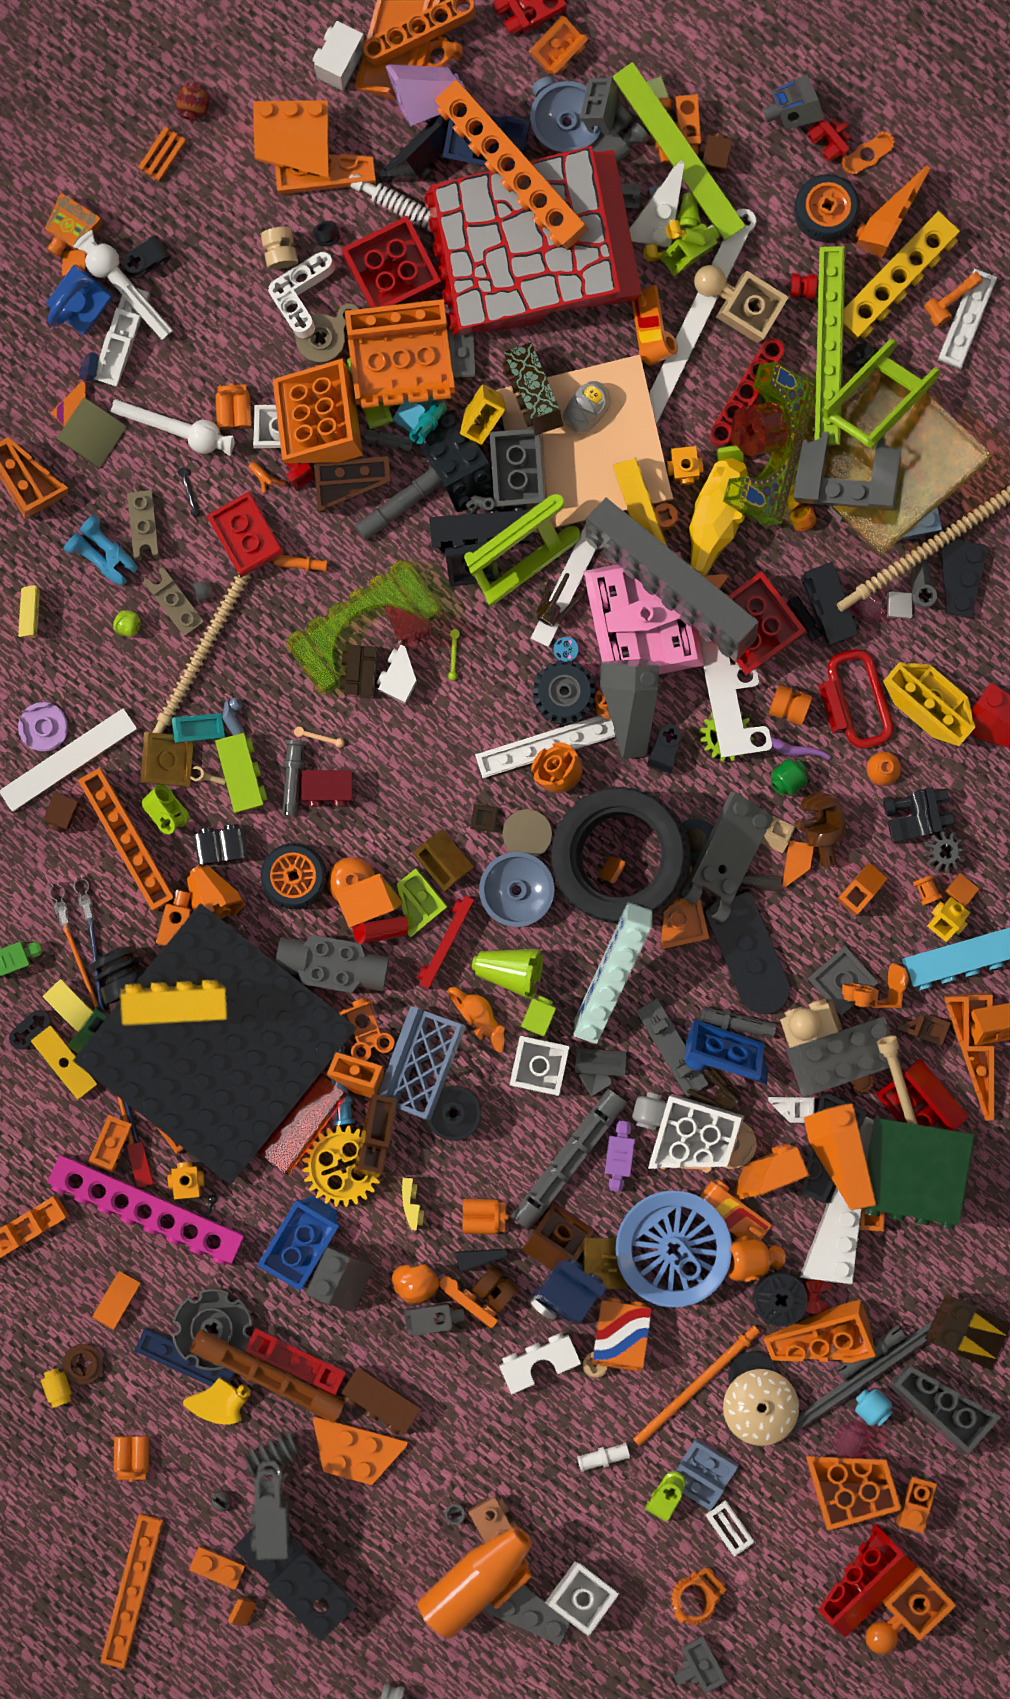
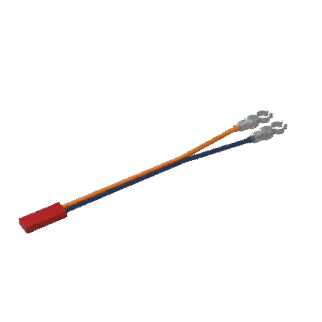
M75 878L76 881H75V883H74V890H75V891H76V889H75V884H76V882L78 881L77 878ZM52 885V887H51V889H50V891H49L50 896H51V890H52V888H54L53 885ZM62 887V889H63V891H64V894H63L61 900H62V899L64 898V896H65V890H64L63 887ZM79 893L78 904L89 926L93 962L98 959L94 929L93 900L87 893L84 896ZM56 900V903H54L55 914L58 916L60 926L67 936L94 1007L98 1005L105 1010L104 1002L98 991L102 988L101 981L96 982L97 1001L70 933L68 904L63 900L57 903ZM100 970L95 971V976L100 974ZM118 1097L123 1120L132 1124L128 1134L129 1143L126 1146L137 1188L151 1185L153 1180L143 1141L141 1142L138 1138L131 1107Z

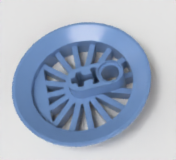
M683 1191L659 1192L638 1202L625 1216L617 1234V1262L625 1281L639 1296L660 1306L684 1307L705 1299L721 1284L731 1262V1237L720 1213L706 1200ZM681 1207L691 1209L692 1212L679 1233ZM676 1208L673 1232L668 1214ZM696 1213L700 1214L705 1221L688 1235L684 1236ZM662 1219H664L667 1233L658 1223ZM708 1224L714 1232L713 1235L688 1241ZM654 1226L662 1238L649 1231V1229ZM645 1234L659 1242V1244L635 1240ZM716 1239L717 1250L690 1247ZM670 1242L672 1244H680L681 1247L678 1249L680 1254L676 1252L671 1254L669 1252L671 1248ZM633 1246L659 1249L636 1257L633 1255ZM693 1253L716 1256L714 1266L697 1258ZM660 1255L658 1259L640 1272L636 1265L637 1261ZM664 1260L653 1283L645 1278L644 1275ZM685 1262H694L697 1266V1272L693 1275L687 1274L683 1267ZM670 1263L668 1289L657 1286ZM702 1267L710 1271L704 1280L699 1275ZM675 1270L680 1275L683 1290H673ZM696 1279L698 1284L689 1288L687 1280Z

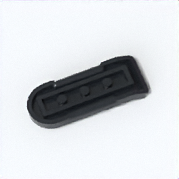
M743 889L736 893L730 905L731 913L723 923H719L709 916V910L714 902L707 904L704 907V912L743 1004L757 1014H771L778 1011L788 999L789 983L751 892L748 889Z

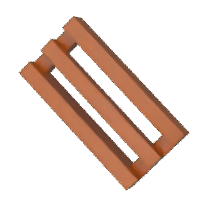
M164 127L138 168L160 182L186 143V139L179 137L175 132ZM168 135L169 139L167 140V142L165 143V145L163 146V148L161 149V151L159 152V154L157 155L149 169L146 168V166L148 165V163L150 162V160L152 159V157L164 141L165 137ZM174 140H176L178 143L158 173H154Z

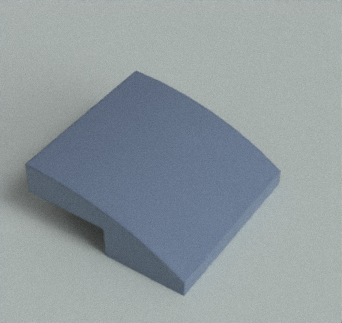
M695 1438L675 1471L681 1473L686 1479V1485L682 1493L711 1511L739 1464L700 1439Z

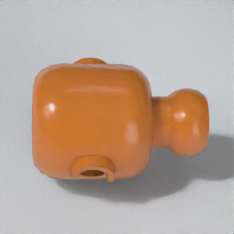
M748 1236L738 1237L734 1239V1242H731L730 1251L732 1256L726 1275L734 1281L749 1282L755 1280V1282H758L760 1278L767 1275L770 1268L780 1269L784 1266L786 1261L785 1252L777 1245L768 1248L764 1242L758 1239L749 1240Z

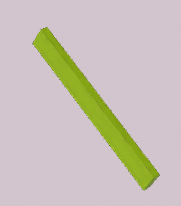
M630 63L613 75L614 82L672 166H676L679 161H685L682 180L712 224L718 229L723 240L726 241L743 229L745 224L634 63Z
M844 246L820 247L815 440L822 438L821 433L829 432L828 446L841 445V428L824 418V413L821 409L842 389L846 250ZM842 405L835 411L839 416H841Z

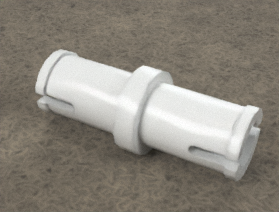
M626 1443L607 1449L601 1447L596 1452L577 1456L581 1472L602 1465L605 1468L609 1466V1463L630 1459Z

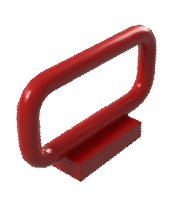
M861 649L849 650L833 656L827 667L830 681L823 682L818 686L832 733L844 729L849 742L860 749L874 747L887 742L893 733V722L872 656ZM854 659H860L865 664L883 724V732L881 734L866 739H861L856 735L837 672L839 664Z

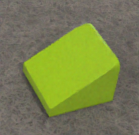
M743 446L719 448L717 451L718 461L735 458L743 462Z

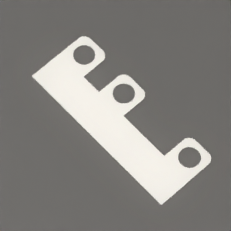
M697 630L721 757L770 750L772 742L767 727L743 728L736 689L758 685L757 669L752 671L753 679L750 682H741L737 677V673L740 670L737 664L731 665L730 659L719 651L718 646L712 641H706L700 635L699 630ZM754 732H762L766 736V743L763 746L756 747L751 743L750 737Z

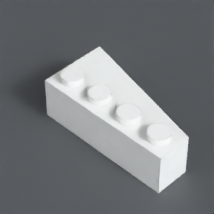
M835 1184L800 1277L852 1284L861 1209L851 1211Z

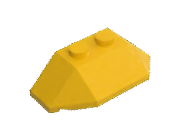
M899 662L883 680L895 706L931 737L960 746L974 730L975 724L972 719L968 697L930 664H906Z

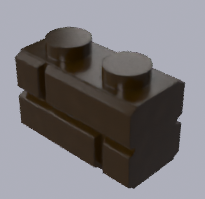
M348 645V651H343L342 665L346 666V675H341L340 690H344L346 697L375 699L378 647Z

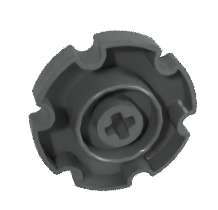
M219 1289L199 1291L200 1297L197 1301H193L188 1297L178 1307L173 1323L179 1326V1331L172 1334V1339L178 1353L184 1360L194 1357L196 1359V1367L199 1369L221 1370L225 1367L215 1365L190 1352L196 1335L201 1329L208 1332L206 1326L216 1323V1329L219 1333L215 1336L245 1352L244 1350L251 1336L246 1334V1328L253 1325L248 1309L240 1299H237L235 1302L229 1301L228 1292Z

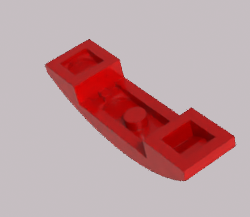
M256 1328L244 1350L333 1395L336 1394L346 1373Z

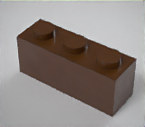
M358 1366L342 1391V1394L345 1395L344 1400L354 1407L359 1404L366 1409L365 1414L375 1421L380 1418L387 1423L386 1428L396 1435L400 1432L405 1435L422 1409L421 1406L360 1366Z

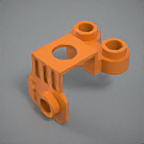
M894 963L889 966L888 1000H878L879 990L868 985L843 983L842 995H844V1000L855 1001V1005L861 1007L901 1008L903 992L908 985L909 976L906 969Z
M366 997L352 1002V1008L344 1009L340 1012V1015L347 1014L349 1022L357 1027L354 1031L357 1043L353 1045L351 1055L364 1061L370 1058L371 1048L375 1047L379 1052L387 1053L393 1049L395 1044L394 1038L390 1034L380 1033L370 1004L374 1002L373 1000L367 1001ZM364 1013L369 1016L370 1024L368 1027L359 1028L356 1025L355 1019L357 1015ZM383 1038L389 1040V1046L386 1048L380 1046V1040ZM358 1048H365L366 1055L364 1057L357 1055Z

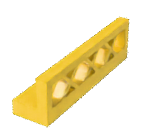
M637 457L613 464L612 466L630 517L667 546Z

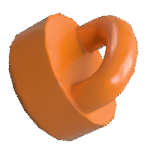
M808 505L799 506L790 514V520L794 528L799 532L809 530L817 521L812 507Z

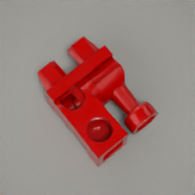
M494 0L492 2V6L498 16L508 10L511 11L513 17L503 22L510 36L520 31L525 34L554 16H559L567 11V4L564 0Z

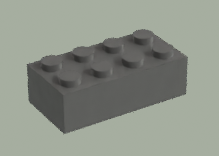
M885 1016L786 1049L802 1097L816 1094L890 1068L887 1057L880 1053L877 1045L878 1040L891 1036Z

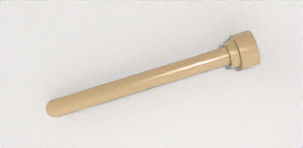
M896 1036L884 1037L877 1041L880 1053L887 1057L906 1122L918 1125L896 1055L898 1053L897 1049H899Z

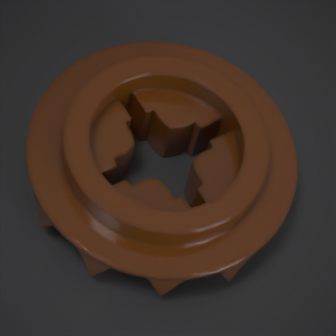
M78 1344L71 1347L64 1355L62 1362L66 1377L73 1383L81 1385L89 1384L96 1380L103 1366V1359L99 1351L89 1344ZM80 1353H82L85 1361H93V1363L86 1367V1375H84L81 1367H72V1365L80 1361Z

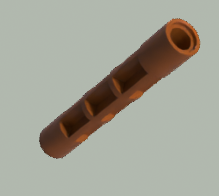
M203 1329L198 1332L191 1345V1353L215 1365H221L243 1376L244 1379L251 1380L275 1392L278 1396L282 1395L332 1423L337 1420L343 1409V1399L319 1387L315 1388L291 1376V1373L283 1372L261 1361L259 1357H253Z

